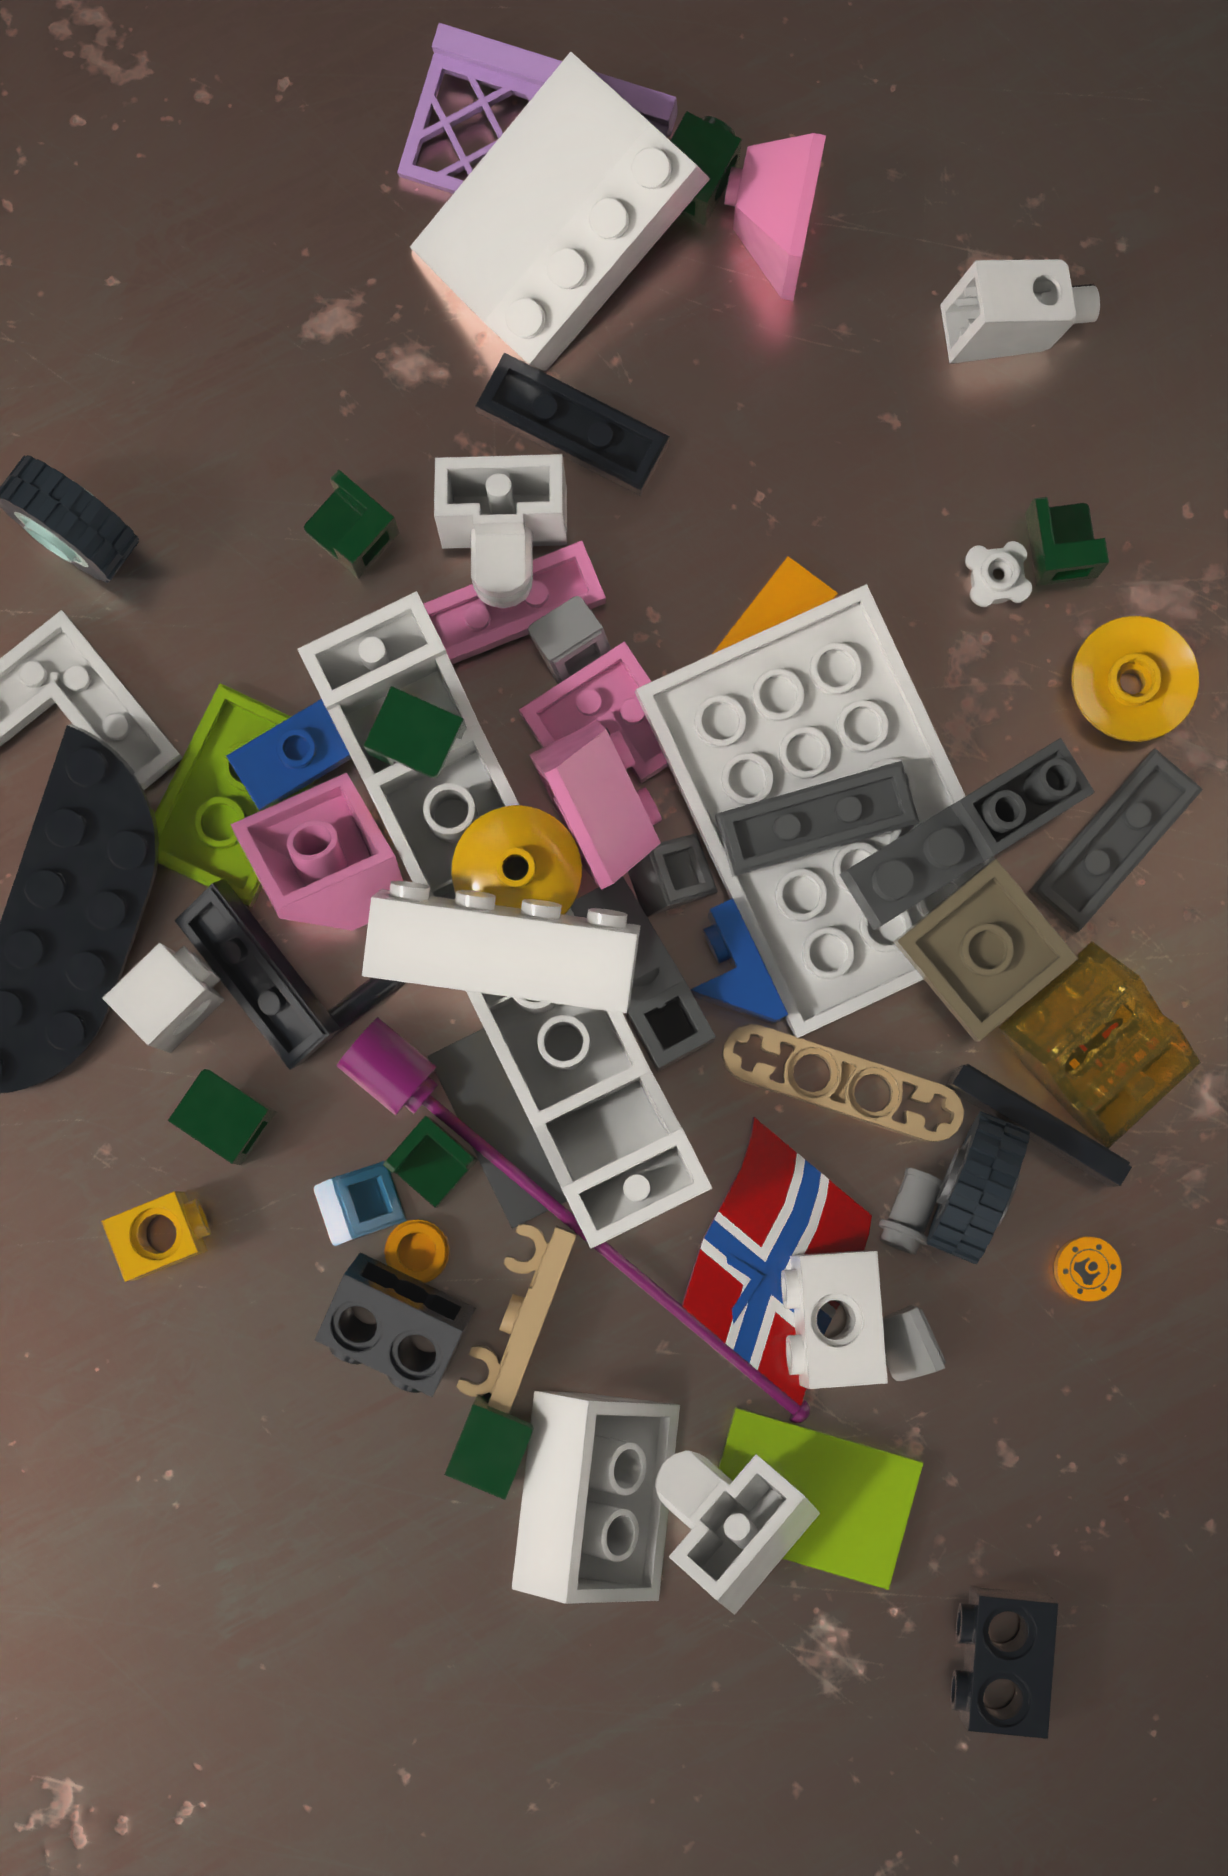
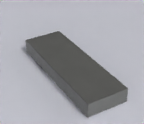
M1154 748L1028 892L1075 933L1079 932L1203 789Z
M902 761L715 815L732 877L920 823Z
M483 1028L428 1055L429 1060L437 1066L434 1071L456 1116L560 1204L567 1202L537 1135L485 1029ZM473 1148L512 1229L517 1227L518 1224H523L549 1211Z

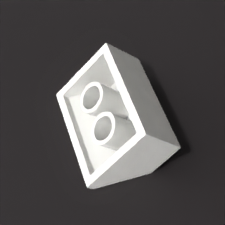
M534 1391L531 1424L534 1430L527 1450L512 1581L513 1590L565 1604L659 1601L669 1509L660 1501L655 1484L657 1473L663 1462L675 1454L680 1412L679 1404L587 1393Z

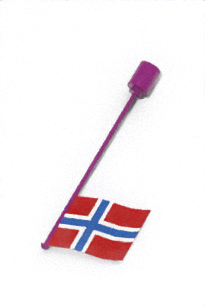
M377 1017L347 1050L336 1067L395 1116L404 1107L415 1114L422 1105L425 1106L587 1242L574 1214L431 1095L438 1086L430 1078L437 1066ZM753 1117L751 1134L741 1167L701 1241L682 1305L607 1242L594 1247V1249L791 1413L789 1421L802 1423L809 1417L810 1406L806 1400L803 1401L807 1388L799 1385V1374L790 1375L787 1366L786 1337L788 1335H796L794 1309H785L781 1290L782 1270L791 1269L790 1256L864 1251L870 1233L872 1215L758 1119ZM726 1251L764 1276L734 1324L732 1308L751 1279L727 1263ZM835 1300L825 1303L818 1311L817 1326L823 1335L840 1305Z

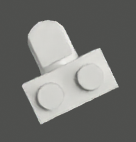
M562 454L435 458L434 518L442 549L471 548V579L474 590L484 603L492 607L508 608L526 600L533 582V546L567 545V485Z
M686 1450L673 1454L664 1461L657 1473L655 1488L660 1501L691 1529L670 1554L669 1558L734 1615L820 1514L799 1490L757 1454L733 1481L703 1455Z

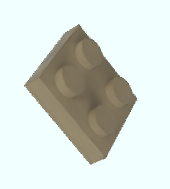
M997 859L987 863L894 941V944L974 1041H981L1079 959Z

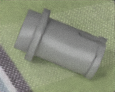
M906 1168L904 1172L905 1177L888 1220H880L879 1227L884 1229L880 1241L898 1250L916 1255L920 1244L927 1245V1236L924 1235L943 1181L923 1171Z

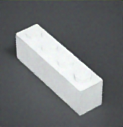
M392 881L390 883V890L381 889L371 897L362 976L620 1013H627L641 925L628 924V914L624 912L591 908L588 909L587 918L561 914V904L535 899L522 900L521 909L495 905V895L471 890L456 891L455 899L429 896L430 886L407 881Z

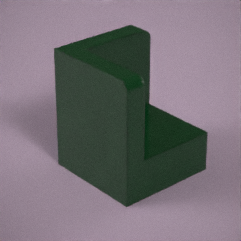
M338 469L330 478L334 492L305 523L304 530L311 539L359 579L398 536L399 530L395 517Z
M1047 497L1033 499L1025 516L1036 586L1098 578L1108 565L1109 558L1106 538L1094 539L1089 505L1077 503L1049 507Z
M391 686L363 746L370 756L392 766L394 762H397L430 778H437L456 738L462 739L467 727L464 718Z
M204 1069L195 1079L168 1121L231 1164L242 1165L277 1112L257 1098L248 1096L213 1071Z
M425 1116L389 1156L383 1166L392 1174H397L434 1208H437L475 1165L478 1159L432 1118Z
M491 1393L483 1396L477 1394L444 1475L506 1500L534 1428L529 1422L488 1406Z

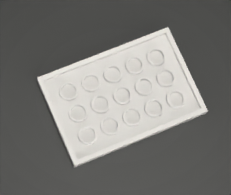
M865 584L635 690L636 697L730 899H734L787 1010L788 1016L786 1020L793 1035L799 1038L924 980L894 944V941L995 858L993 856L875 930L871 927L839 875L965 797V793L868 585ZM902 761L920 823L732 877L715 819L717 813Z

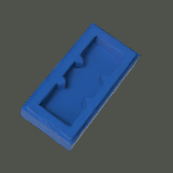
M322 699L226 755L259 811L281 802L352 759Z

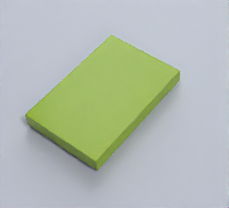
M219 683L155 812L159 837L158 864L206 887L225 878L246 906L253 908L262 885L239 844L231 824L259 812L226 755L291 716ZM314 782L297 791L296 793L292 794L291 796L287 797L286 799L311 789Z
M735 1407L718 1469L733 1481L757 1454L799 1490L820 1512L818 1517L782 1559L889 1590L923 1462Z

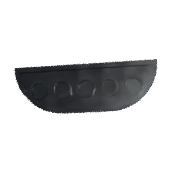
M72 724L66 726L0 921V1094L26 1089L57 1075L79 1057L97 1036L111 1008L102 998L121 980L157 872L159 857L157 822L145 792L134 775L135 772L120 754L102 739Z

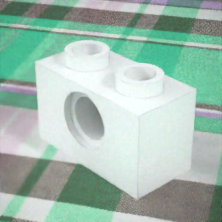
M158 943L102 998L148 1046L171 1053L225 1000L213 988L221 979L195 952L191 953L185 946L175 952L161 943Z
M865 1250L790 1256L791 1269L782 1270L781 1273L784 1308L794 1309L796 1335H788L786 1337V1358L789 1374H799V1385L808 1389L887 1384L878 1251ZM835 1300L843 1306L846 1312V1325L840 1334L827 1338L818 1329L817 1314L825 1303Z

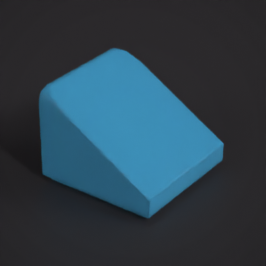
M385 1161L330 1178L314 1186V1193L330 1240L334 1246L407 1221L391 1173L383 1166Z

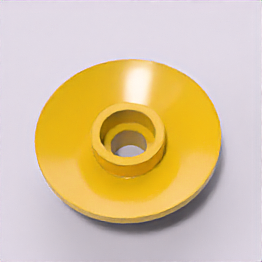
M1127 616L1101 625L1083 642L1076 654L1072 667V690L1075 701L1084 717L1102 733L1122 741H1149L1171 732L1190 713L1198 694L1199 670L1192 649L1176 630L1156 619L1143 616ZM1131 673L1139 678L1141 682L1139 693L1130 694L1123 690L1120 684V678L1123 674Z
M505 806L480 816L462 834L452 859V882L455 893L458 890L490 893L496 896L495 905L521 909L522 900L524 899L544 900L561 904V914L565 915L573 905L581 885V856L571 833L552 815L529 806ZM514 856L524 858L529 866L527 874L520 880H511L503 872L505 862Z

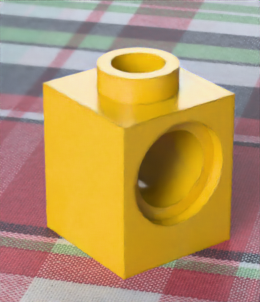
M173 1191L101 1221L125 1282L141 1279L208 1251L203 1237L211 1234L207 1217L198 1199L188 1201L185 1192ZM159 1215L168 1217L176 1228L174 1244L163 1253L153 1249L146 1236L149 1223Z

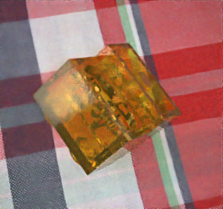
M1091 941L1076 955L1079 959L1015 1011L999 1029L1025 1067L1085 1131L1109 1149L1201 1062L1179 1025L1162 1014L1141 977Z

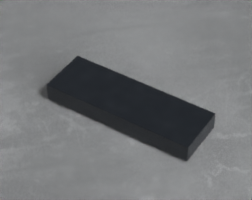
M506 353L502 355L475 405L476 413L557 454H562L563 457L639 496L642 495L670 439V436Z
M225 878L212 883L174 920L211 969L219 976L221 982L289 1070L301 1065L341 1029Z
M970 1064L957 1067L945 1085L954 1090L957 1095L988 1114L1030 1131L1029 1136L1031 1140L1108 1187L1121 1186L1132 1168L1129 1165L1130 1162Z

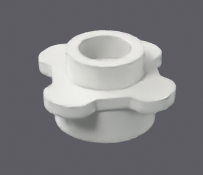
M1010 541L1003 548L989 550L981 545H977L968 551L965 557V564L972 570L970 598L976 605L988 607L991 604H1000L1008 600L1021 603L1030 596L1032 584L1025 578L1023 565L1027 558V550L1022 544ZM1001 569L1004 572V578L1000 580L995 579L993 571Z

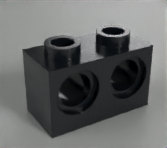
M360 1252L344 1273L315 1341L329 1347L330 1352L344 1362L356 1365L364 1364L387 1375L393 1385L411 1393L422 1392L433 1397L450 1366L476 1308ZM360 1306L368 1309L374 1315L377 1324L361 1322L354 1315L352 1307ZM410 1335L426 1337L432 1342L436 1352L419 1350L412 1343Z
M970 1586L969 1604L959 1603L956 1619L957 1643L966 1644L964 1670H954L952 1675L951 1709L960 1711V1720L968 1731L1048 1739L1058 1603L1048 1594ZM1002 1612L1017 1613L1020 1618V1629L1017 1636L1007 1643L991 1641L989 1626L993 1618ZM998 1679L1013 1681L1015 1695L1008 1706L998 1710L989 1709L984 1706V1692L990 1683Z

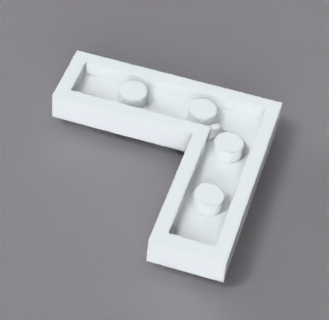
M62 610L0 658V747L56 703L73 725L97 736L116 750L133 769L134 775L143 790L182 760L183 757Z

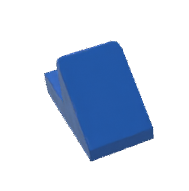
M732 898L709 909L708 918L711 926L702 929L705 939L717 963L720 964L729 960L732 970L690 989L693 996L770 1024L784 1020L788 1016L787 1010L734 899Z

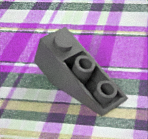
M622 876L614 884L602 890L598 887L576 899L571 906L574 916L587 918L588 909H609L628 914V924L641 925L631 1001L625 1014L656 1071L659 1072L713 1043L716 1036L624 877Z

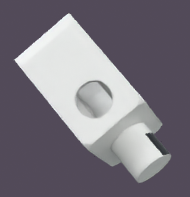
M1062 259L976 260L940 304L949 364L1036 353L1050 349L1073 324L1089 323L1097 320L1100 311V297L1097 287L1094 284L1071 285L1069 266Z

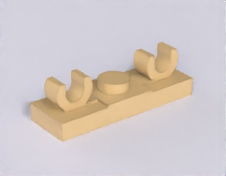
M518 1224L515 1232L533 1240L536 1247L535 1254L527 1261H520L515 1257L506 1256L503 1264L514 1273L527 1274L534 1270L535 1273L525 1298L512 1294L499 1328L500 1331L511 1335L502 1360L500 1362L497 1354L489 1347L473 1345L469 1355L483 1360L489 1368V1375L484 1381L478 1383L460 1377L456 1386L462 1393L472 1397H477V1394L483 1396L491 1393L488 1406L507 1414L511 1410L577 1236L575 1232L557 1225L550 1242H547L544 1234L537 1227L531 1224Z

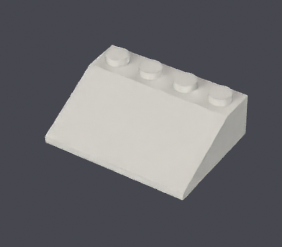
M570 52L412 243L410 248L529 365L546 372L710 178L654 125L576 55Z

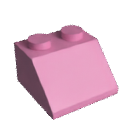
M595 721L529 754L562 824L568 829L577 844L582 865L601 890L614 884L661 844L653 825L662 821L661 815L647 788L644 787L636 791L626 769L634 766L635 761L619 730L609 735L607 729L598 721Z

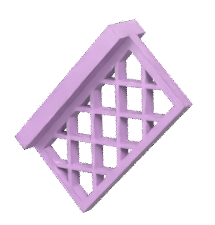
M438 23L431 46L434 54L397 174L399 177L454 194L463 183V180L453 176L464 170L469 175L473 171L472 166L482 160L496 141L465 156L452 127L484 110L499 139L503 132L490 107L511 95L527 99L529 102L562 61ZM593 71L667 138L671 136L678 114L675 96ZM444 73L469 81L478 98L476 102L448 117L445 116L436 99ZM479 84L496 89V91L484 96ZM434 108L440 121L428 127ZM446 131L460 160L438 172L416 166L422 143Z

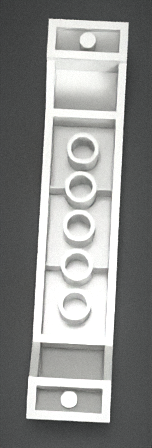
M416 591L298 648V652L382 818L412 882L430 886L429 896L455 899L456 893L452 882V859L462 834L476 819L485 813L505 806L519 805L477 720L446 649ZM391 686L464 718L467 728L462 739L456 738L437 778H430L397 762H394L392 766L370 756L363 745ZM514 856L505 862L503 872L511 880H520L527 874L529 866L524 858ZM571 908L565 915L574 916ZM466 991L591 1249L712 1189L683 1128L656 1081L623 1013Z

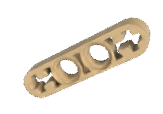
M747 1024L731 1032L723 1045L722 1059L725 1068L731 1076L742 1082L921 1141L938 1142L949 1139L958 1132L963 1123L964 1108L962 1101L954 1090L945 1085L802 1038H796L793 1035L762 1025ZM750 1036H756L762 1039L760 1049L777 1057L780 1056L781 1052L780 1043L793 1047V1051L783 1065V1083L770 1080L769 1077L776 1068L774 1066L756 1063L752 1071L740 1068L742 1057L733 1053L735 1043L746 1044ZM815 1055L824 1059L830 1070V1078L822 1090L816 1092L806 1091L795 1082L793 1075L794 1066L803 1056ZM877 1075L883 1078L889 1085L891 1092L890 1100L881 1111H867L856 1102L854 1095L855 1086L862 1077ZM902 1084L914 1087V1091L910 1094L908 1100L927 1104L932 1101L934 1095L943 1099L942 1109L950 1113L949 1122L938 1123L933 1131H929L924 1128L925 1117L908 1110L903 1112V1123L892 1120V1116L902 1102Z

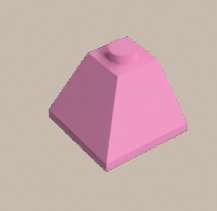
M811 133L748 146L743 169L731 167L724 205L735 207L733 230L781 299L794 300L826 135Z
M347 773L231 824L239 844L280 919L353 931L368 924L371 897L381 889L390 890V883L392 881H403L396 856Z

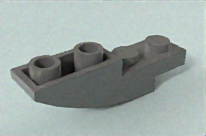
M1059 738L839 875L871 927L875 930L1095 793L1063 740Z

